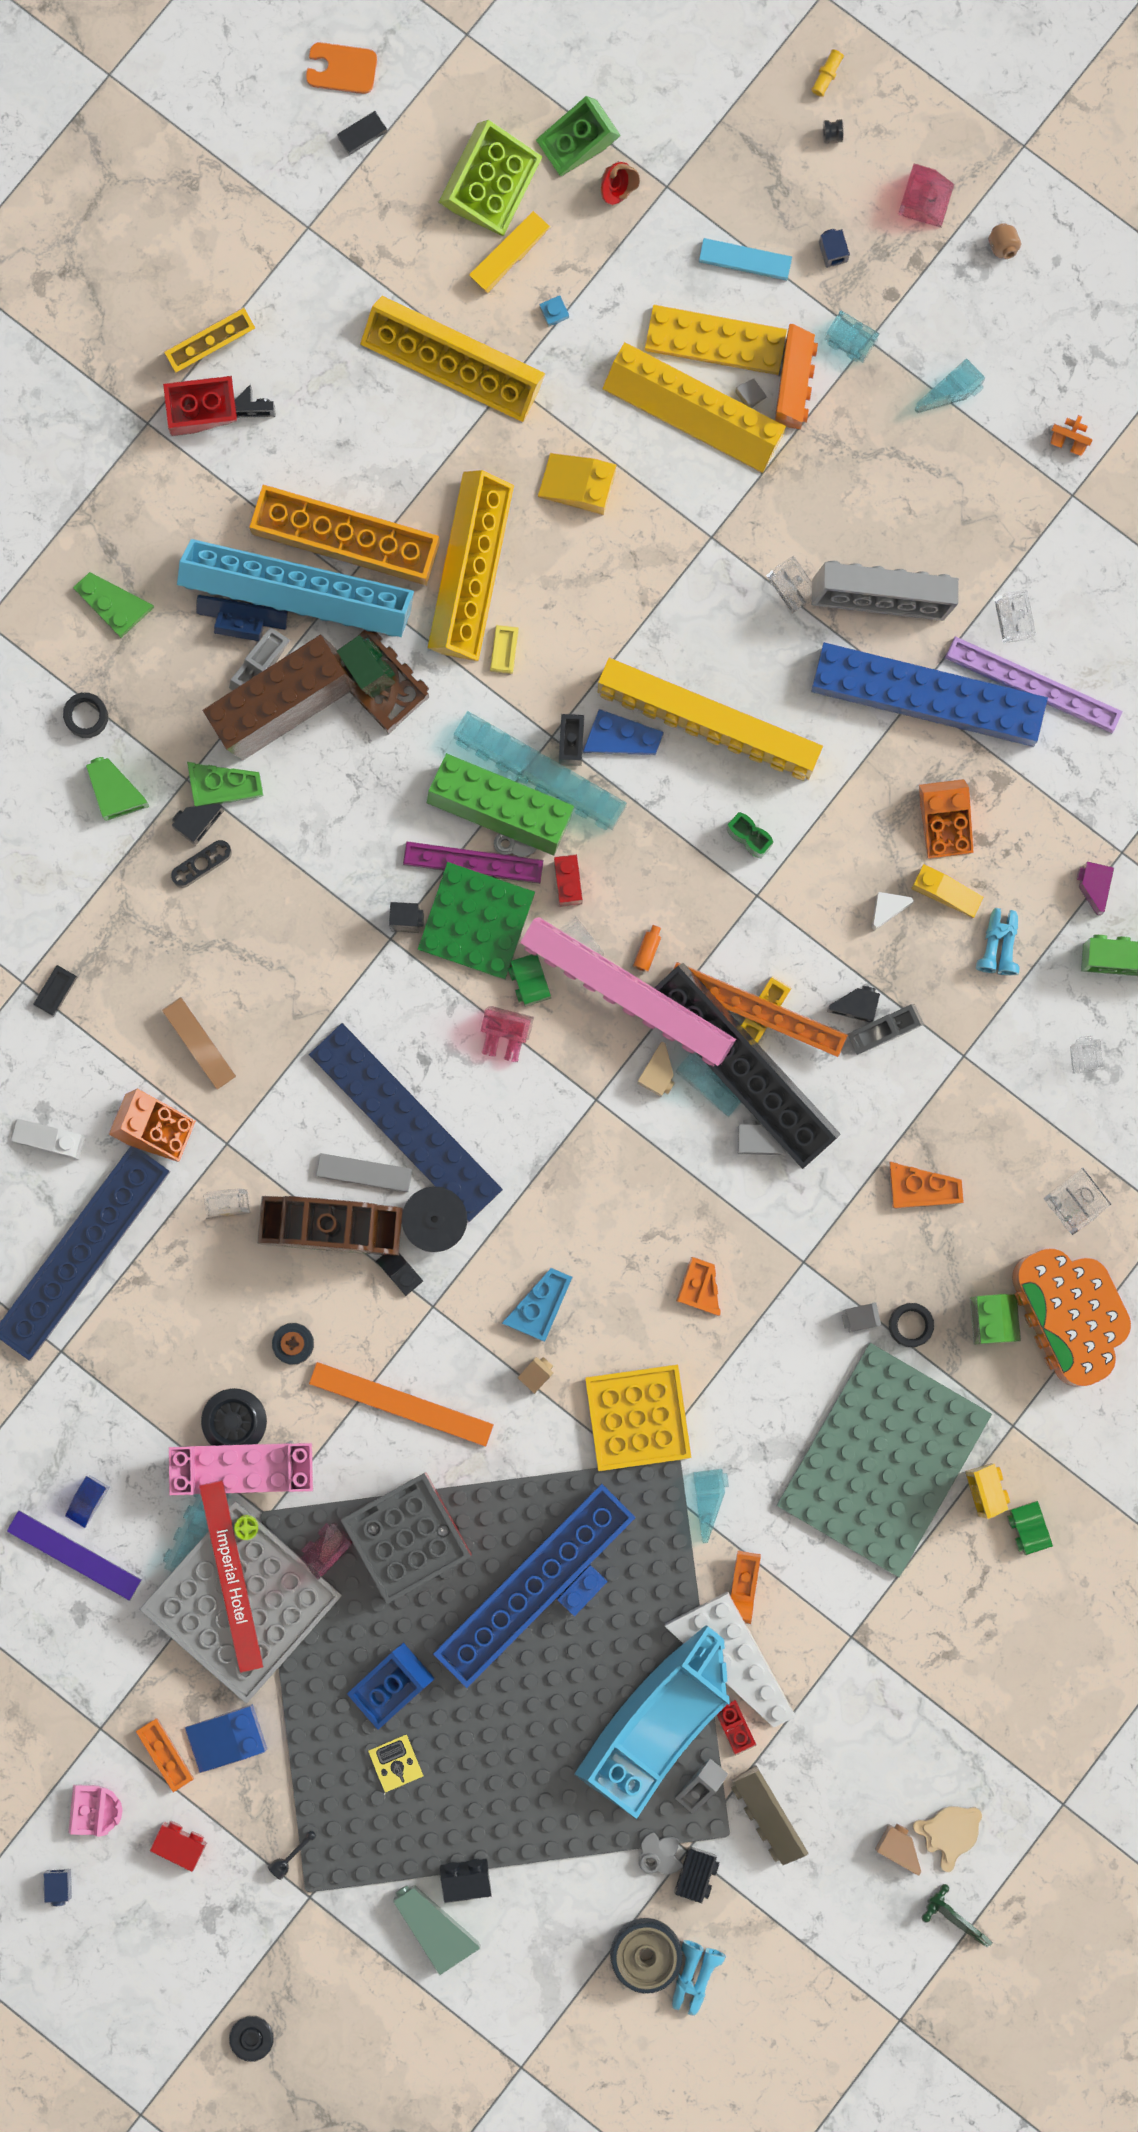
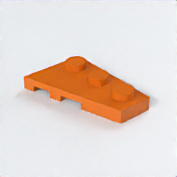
M889 1162L893 1208L964 1203L961 1179Z

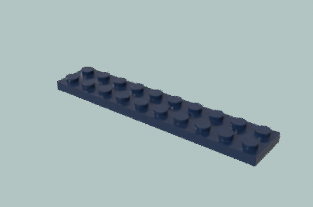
M343 1023L308 1054L435 1187L446 1188L454 1192L461 1199L466 1208L467 1220L469 1222L503 1191L497 1182Z
M130 1146L1 1320V1341L27 1360L31 1361L170 1174L168 1169L142 1150Z

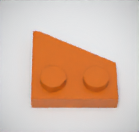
M691 1257L676 1301L720 1316L721 1310L718 1304L715 1265Z

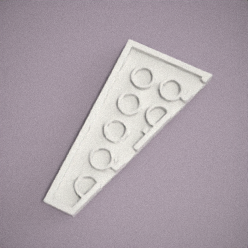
M728 1591L665 1623V1627L683 1644L705 1625L709 1626L724 1639L723 1660L726 1662L728 1682L725 1683L774 1728L795 1717L790 1704Z

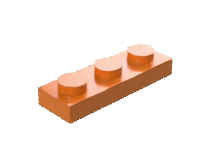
M158 1718L136 1731L172 1792L177 1791L194 1780V1777Z

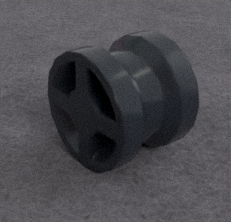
M837 119L835 122L823 120L824 143H830L832 140L843 142L842 119Z

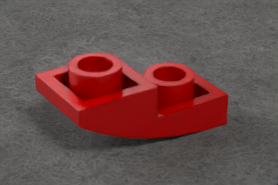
M736 1700L730 1702V1705L727 1704L717 1714V1717L736 1756L757 1745Z

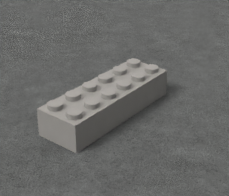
M838 561L824 562L812 579L811 605L944 621L958 605L959 578L951 577L948 574L937 576L929 575V573L924 571L912 573L907 572L905 569L888 570L882 566L863 567L858 563L846 565L840 564Z

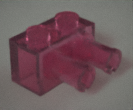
M488 1006L485 1009L480 1031L486 1033L481 1053L484 1055L489 1053V1056L495 1057L499 1038L504 1037L509 1039L504 1059L509 1061L512 1056L511 1062H518L522 1043H526L529 1040L534 1017Z

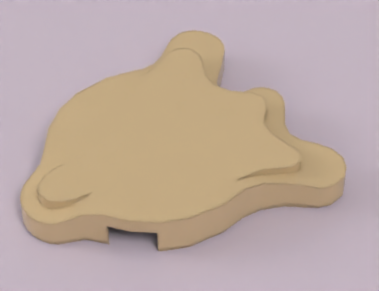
M948 1806L938 1811L931 1819L916 1820L913 1823V1830L925 1836L926 1848L929 1852L941 1850L940 1866L943 1871L951 1872L954 1869L957 1858L969 1851L976 1843L982 1813L976 1807Z

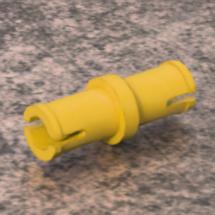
M832 49L824 66H821L819 69L820 74L811 88V91L817 96L824 97L831 80H834L837 75L835 72L844 58V55L838 50Z

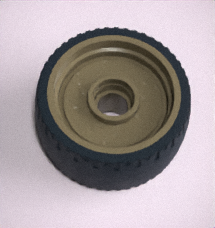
M652 1918L635 1919L624 1925L614 1937L610 1951L611 1965L619 1981L630 1990L643 1994L655 1993L668 1987L677 1977L682 1964L681 1945L674 1931L665 1923ZM643 1949H650L653 1955L650 1959L643 1960L639 1956L640 1952Z

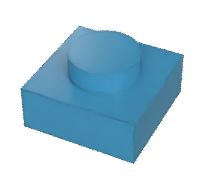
M560 295L539 304L548 327L569 319V313Z

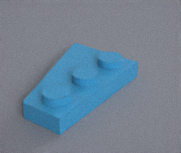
M551 1268L502 1324L545 1342L573 1277Z

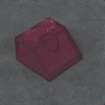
M914 163L898 215L942 227L954 184L937 170Z

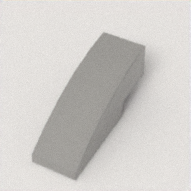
M270 627L245 658L244 664L230 680L229 689L233 691L275 664L288 645L289 639Z

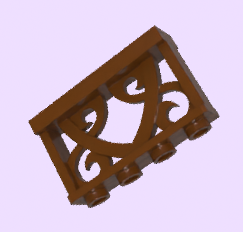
M363 630L359 635L364 639L368 638L374 645L376 644L381 653L388 659L383 661L389 664L394 671L395 676L392 678L396 683L391 686L390 693L383 691L379 694L388 698V701L382 698L383 702L381 704H377L375 702L376 697L372 698L361 690L359 686L352 689L350 693L380 726L390 734L429 698V693L427 692L429 688L421 679L417 681L412 676L414 672L405 662L401 664L396 659L398 654L390 646L386 648L381 643L383 639L376 631ZM398 671L402 674V676H403L406 680H403V681L399 682V673H398ZM405 687H411L415 690V698L410 702H403L397 699L398 694L402 697L409 696V694L404 692ZM395 704L404 707L392 720L388 718Z

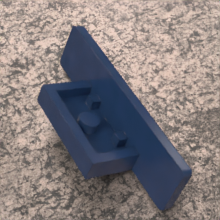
M205 595L197 596L196 613L217 618L214 634L259 641L264 626L283 630L287 628L288 611L286 610L281 611L273 607Z

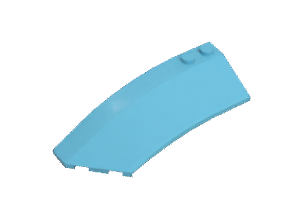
M705 1625L667 1657L615 1714L575 1772V1775L637 1819L663 1778L685 1749L727 1704L730 1705L729 1695L726 1694L725 1682H728L726 1662L723 1660L724 1639L709 1626Z

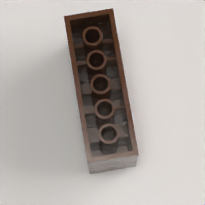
M320 634L203 709L202 711L226 750L245 760L359 686L337 653V649Z

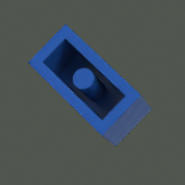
M589 1564L557 1600L572 1615L576 1616L607 1583V1580Z

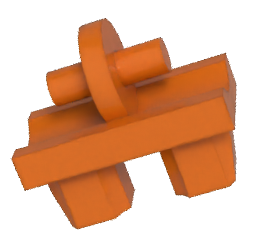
M1078 415L1076 420L1067 418L1064 423L1071 426L1072 430L1054 423L1050 444L1062 448L1067 436L1074 439L1070 452L1082 456L1087 445L1090 446L1093 439L1076 432L1077 429L1086 432L1088 428L1087 425L1080 423L1082 416Z

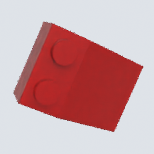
M232 376L163 384L168 429L171 436L194 434L237 422Z

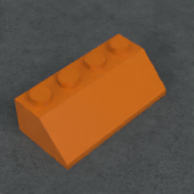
M790 323L785 343L775 421L785 425L787 428L801 429L802 423H807L809 409L805 408L806 400L810 401L812 387L808 386L809 378L813 379L815 365L811 364L812 356L816 357L818 343H814L815 334Z

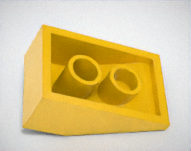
M550 453L538 497L604 515L616 474V464L594 458Z
M990 1463L965 1471L978 1517L989 1519L1008 1510L1007 1504L1010 1503L1007 1490H1002L1000 1481L1003 1480V1475L1000 1467Z

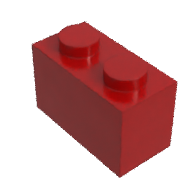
M577 854L554 857L559 907L582 904L583 898Z
M164 1822L150 1852L193 1872L207 1842L203 1841L204 1837L196 1832L191 1831L189 1834L183 1831V1827L176 1822Z

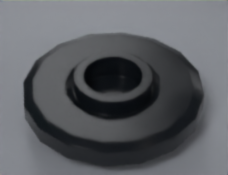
M246 2016L239 2019L233 2025L229 2034V2044L232 2052L239 2059L247 2062H256L263 2059L270 2052L274 2043V2033L271 2025L265 2019L258 2016Z

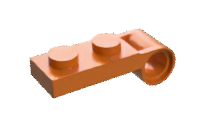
M737 1551L730 1597L745 1624H751L761 1554Z

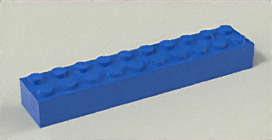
M825 642L821 648L811 689L813 693L1032 747L1038 742L1048 697Z
M601 1483L434 1651L435 1657L468 1688L636 1517Z

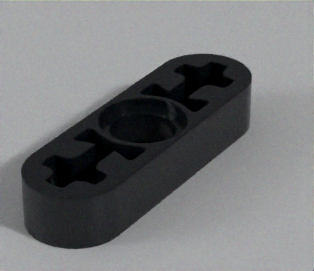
M217 840L175 867L171 873L172 881L178 887H188L228 861L232 855L230 845L224 840ZM218 846H221V848L226 847V855L223 857L220 854L215 856L216 862L212 863L211 858L206 853L210 851L211 855H214L218 852L216 849ZM206 858L208 860L207 868L198 870L195 867L196 860ZM191 864L192 869L197 875L193 876L192 872L186 875L187 880L185 882L182 880L177 881L176 879L179 877L178 872H188L190 869L187 866Z

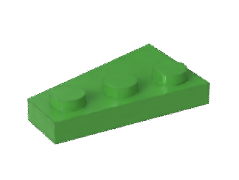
M91 572L73 587L120 638L154 608V605Z
M187 762L194 806L222 804L264 796L259 772Z

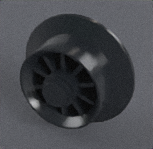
M434 1186L423 1188L414 1193L403 1208L402 1227L408 1240L421 1250L427 1252L448 1250L456 1245L465 1233L467 1227L466 1208L461 1199L454 1192L446 1188Z
M231 1388L218 1392L207 1402L201 1416V1427L206 1440L211 1446L258 1444L265 1434L267 1415L263 1404L255 1395L243 1389Z

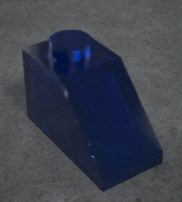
M91 1475L86 1476L74 1495L65 1516L86 1528L110 1487Z

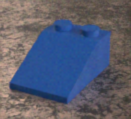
M403 1643L363 1678L347 1695L379 1730L435 1678Z
M253 1704L185 1727L199 1773L266 1752L268 1749Z

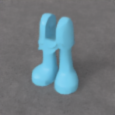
M994 908L986 931L985 940L988 939L984 957L977 960L976 969L986 973L996 972L998 941L1003 938L997 974L1019 975L1020 967L1013 962V946L1018 929V914L1014 910H1009L1007 924L1000 923L1001 908Z
M684 1940L682 1952L686 1957L682 1975L678 1973L672 2008L679 2011L686 1992L693 1995L688 2014L695 2016L706 1996V1986L713 1970L723 1964L726 1955L718 1950L706 1948L697 1981L694 1983L692 1978L704 1948L696 1942Z

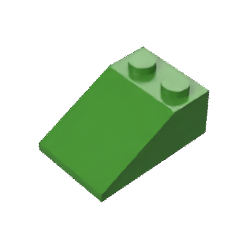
M585 96L539 136L536 141L558 174L563 176L604 151L621 135L598 100Z

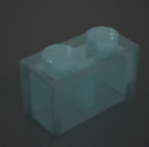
M840 310L826 332L825 340L831 348L835 350L840 349L847 353L846 355L851 360L856 362L859 360L864 363L876 344L880 333Z

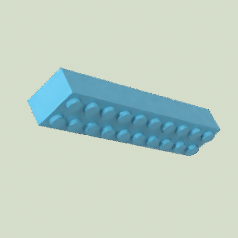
M194 539L190 540L180 559L177 585L190 590L205 591L211 595H222L233 600H243L255 605L273 607L276 610L294 612L301 616H312L323 621L341 623L344 626L363 628L366 631L384 633L391 637H402L411 614L414 595L413 590Z

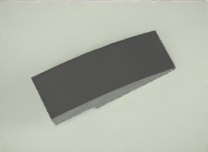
M910 1004L848 1033V1037L856 1054L859 1055L921 1027L924 1023L915 1004Z

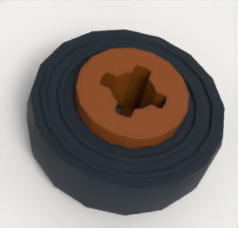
M287 1323L280 1326L272 1339V1349L275 1356L281 1362L289 1365L300 1364L306 1361L314 1348V1338L310 1330L298 1323Z

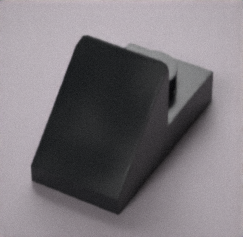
M251 384L235 399L237 418L276 417L274 401L266 398L253 401Z
M400 1253L399 1256L382 1255L376 1260L405 1296L424 1282Z

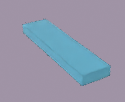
M707 238L703 239L699 258L701 263L786 281L788 280L792 256Z

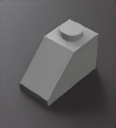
M744 1120L743 1124H739L738 1154L784 1155L786 1153V1150L763 1125H757V1121Z
M877 1303L845 1309V1314L842 1315L844 1328H848L849 1332L881 1326Z
M709 1759L694 1774L675 1799L694 1814L718 1791L728 1773L712 1759Z

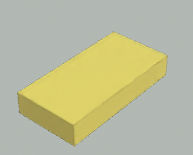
M496 625L490 671L513 674L519 628Z

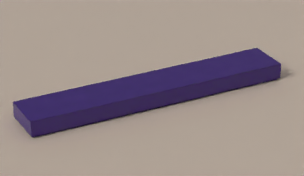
M18 1510L7 1530L10 1534L129 1601L142 1581L139 1577Z

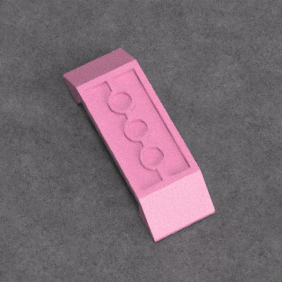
M312 1443L169 1447V1495L201 1494L199 1485L223 1480L226 1493L313 1491Z

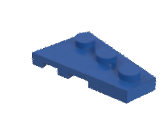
M599 709L583 753L656 755L664 732Z

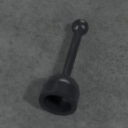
M307 1832L306 1838L285 1859L278 1858L272 1861L268 1869L277 1879L282 1880L289 1871L288 1862L309 1841L315 1839V1832Z

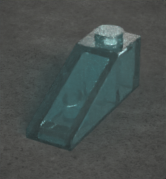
M966 358L917 403L915 411L921 413L966 400L971 395L975 397L984 388L983 382L986 377Z
M690 1053L676 1069L678 1075L726 1116L729 1117L741 1103L710 1067L695 1054Z
M722 1469L693 1472L702 1543H708L725 1495V1487H729L728 1475L723 1473Z

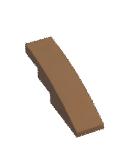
M182 997L162 1009L216 1089H219L236 1077Z

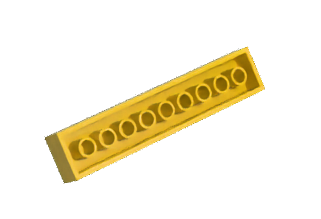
M608 658L598 681L597 693H600V697L612 702L614 699L622 702L621 705L629 710L639 709L643 711L642 714L651 719L658 717L663 719L664 723L670 727L676 728L680 726L685 728V732L692 736L702 735L707 738L706 740L714 745L721 743L728 746L727 749L733 753L740 754L743 752L748 754L751 760L758 763L765 761L771 764V768L783 772V770L789 771L794 778L799 780L810 779L823 748V745L612 658Z

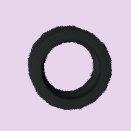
M81 692L73 695L66 702L63 708V719L68 729L74 735L81 738H92L99 735L105 729L108 723V711L104 702L98 696L89 692ZM90 702L98 708L99 719L93 727L81 728L74 723L72 712L78 704Z
M906 1303L897 1307L892 1312L889 1319V1331L892 1338L898 1344L905 1347H918L925 1344L931 1338L934 1331V1319L931 1312L925 1306L917 1303ZM908 1311L919 1313L925 1321L923 1334L915 1339L905 1338L898 1330L899 1318Z

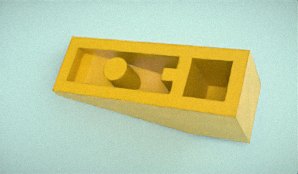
M925 864L920 868L911 888L972 918L975 917L984 898L948 875Z

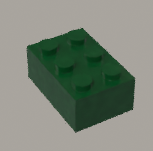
M359 635L336 650L361 690L372 698L396 683L392 678L395 676L394 671L389 664L382 660L381 657L383 655L381 651L368 638L364 639Z

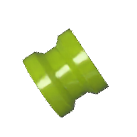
M251 1515L239 1517L234 1527L235 1534L242 1540L254 1538L258 1532L257 1520Z

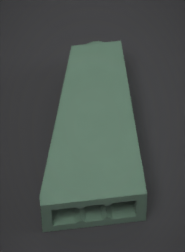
M406 1885L396 1892L397 1896L393 1902L439 1975L480 1949V1943L418 1887L413 1885L409 1888Z

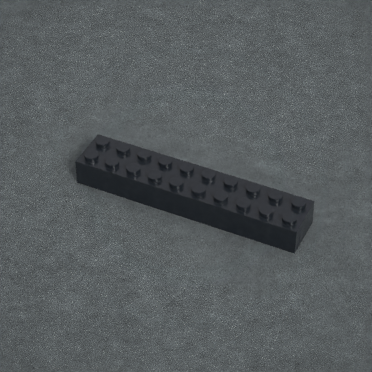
M684 963L678 965L654 987V989L736 1039L720 1065H707L802 1169L841 1135Z

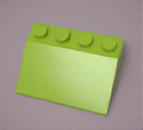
M490 120L479 122L438 203L456 215L504 236L543 156Z

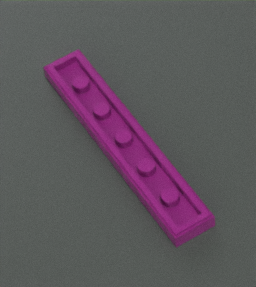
M406 841L403 865L445 871L447 862L493 878L540 884L544 860Z

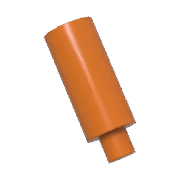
M652 925L650 932L645 933L633 967L649 972L661 937L658 936L661 930L660 927Z

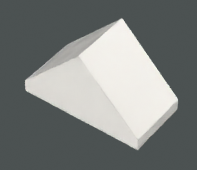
M878 892L875 901L872 929L875 931L913 903V899L911 897Z

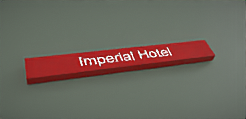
M223 1480L199 1485L240 1673L263 1668Z

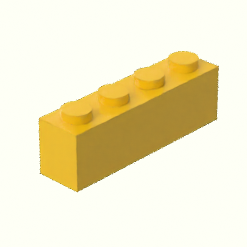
M242 307L163 352L176 373L254 330L255 326L245 308Z

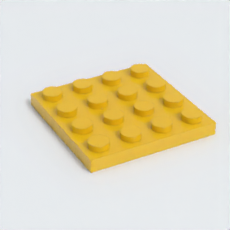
M678 1364L585 1377L598 1471L692 1458Z

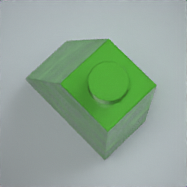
M98 757L91 760V764L86 765L102 817L105 821L149 807L144 796L109 758Z

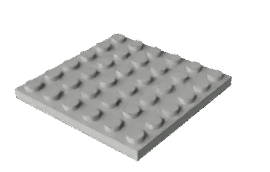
M237 1501L229 1507L233 1529L239 1517L251 1515ZM258 1520V1532L254 1538L242 1540L236 1534L235 1538L263 1668L240 1673L209 1531L139 1609L246 1704L342 1596L340 1592Z

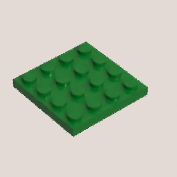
M447 862L418 950L506 980L508 968L511 965L510 961L514 957L535 892Z

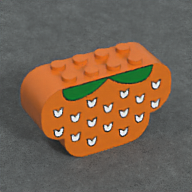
M1044 1249L1022 1258L1016 1264L1012 1273V1282L1016 1290L1014 1295L1018 1305H1023L1027 1313L1024 1315L1028 1326L1030 1328L1033 1327L1037 1334L1034 1338L1040 1349L1043 1348L1047 1355L1044 1359L1050 1370L1053 1369L1062 1382L1071 1386H1089L1108 1377L1113 1371L1116 1362L1114 1348L1121 1345L1129 1336L1131 1320L1105 1266L1091 1258L1071 1261L1064 1252L1057 1249Z

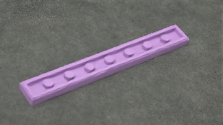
M956 636L945 659L1009 688L1048 697L1047 705L1110 733L1114 732L1123 712Z

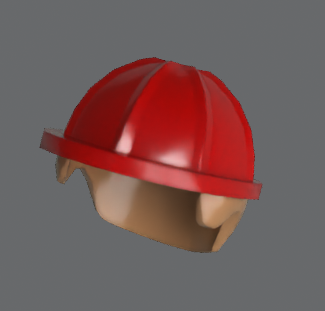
M618 161L606 167L601 177V195L605 203L614 205L627 199V196L639 187V173L625 162Z

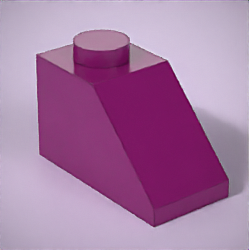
M1087 861L1078 870L1077 880L1080 881L1079 889L1096 915L1101 916L1106 909L1114 867Z

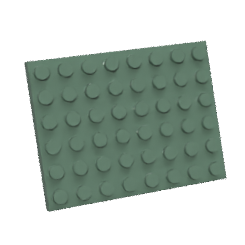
M869 1343L776 1506L900 1578L991 1418L992 1413L874 1344Z

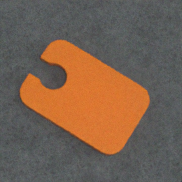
M317 42L311 46L309 59H325L328 62V68L323 72L307 68L306 79L310 86L360 94L371 92L374 86L377 55L373 50Z

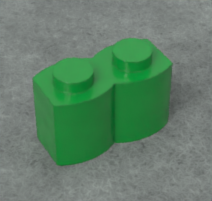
M738 812L727 825L728 834L735 841L744 844L746 850L756 858L762 859L774 843L769 833L756 827L754 821L744 813Z
M531 954L510 961L512 967H509L508 971L511 980L517 981L519 989H516L515 992L519 1003L524 1002L525 1007L552 999L538 954Z
M1038 1501L1009 1509L1011 1515H1008L1007 1519L1011 1529H1016L1018 1537L1015 1538V1543L1019 1552L1023 1551L1024 1555H1028L1053 1547Z

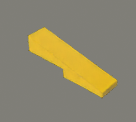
M533 211L469 276L483 290L489 293L518 260H522L548 231L550 226Z
M772 976L759 997L781 1006L792 988ZM745 1018L741 1025L757 1043L767 1029V1026Z

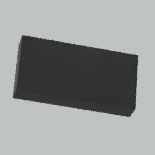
M373 111L339 132L337 137L348 154L351 155L385 134L387 128L376 111Z
M56 965L33 1005L54 1017L78 977Z

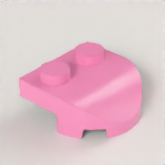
M73 1785L68 1833L95 1836L107 1835L121 1820L122 1805L120 1800L111 1790L102 1786Z

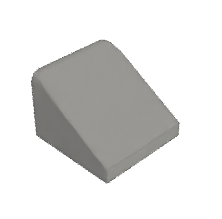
M755 379L739 385L735 390L743 404L750 408L767 398Z

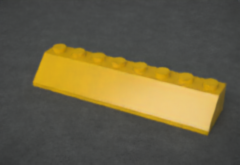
M381 296L372 306L360 345L521 422H524L545 376V373L384 296Z
M626 342L623 343L602 388L606 392L761 473L766 469L785 433V425Z
M483 470L466 471L462 475L427 647L443 655L479 661L514 488L513 484Z

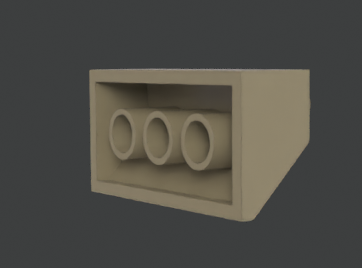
M757 1765L732 1779L734 1786L731 1789L738 1800L743 1798L747 1806L743 1809L750 1821L755 1819L759 1827L756 1831L762 1841L768 1840L772 1848L768 1851L775 1862L780 1860L782 1865H786L809 1854Z

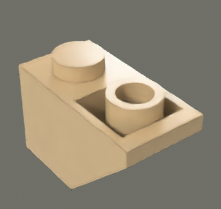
M536 1357L518 1376V1379L535 1394L554 1374L551 1371L554 1366L544 1357L541 1359Z

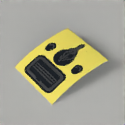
M407 1735L369 1750L370 1757L385 1792L423 1777Z

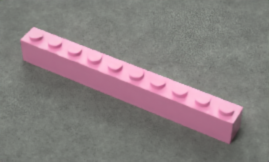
M540 917L533 919L520 942L525 946L524 949L533 955L539 954L545 958L544 962L555 968L558 966L565 970L563 973L573 980H576V978L584 982L583 986L592 992L597 990L604 995L603 999L611 1004L618 1003L623 1007L622 1010L633 1017L637 1015L642 1018L643 1024L652 1029L658 1028L663 1032L662 1035L671 1041H679L683 1044V1049L692 1054L696 1052L703 1056L702 1060L711 1066H714V1064L718 1066L723 1062L736 1040Z

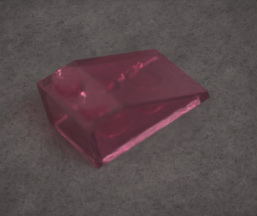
M335 1522L331 1525L326 1523L318 1532L320 1535L319 1539L315 1543L310 1541L301 1550L304 1553L301 1560L317 1580L322 1578L353 1544L350 1536Z

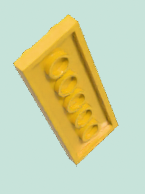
M653 305L645 351L779 375L787 329Z

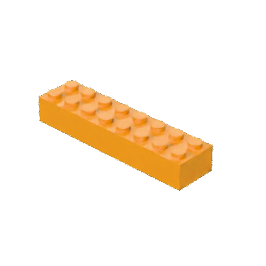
M264 484L262 485L249 526L252 535L427 586L440 544L438 535Z

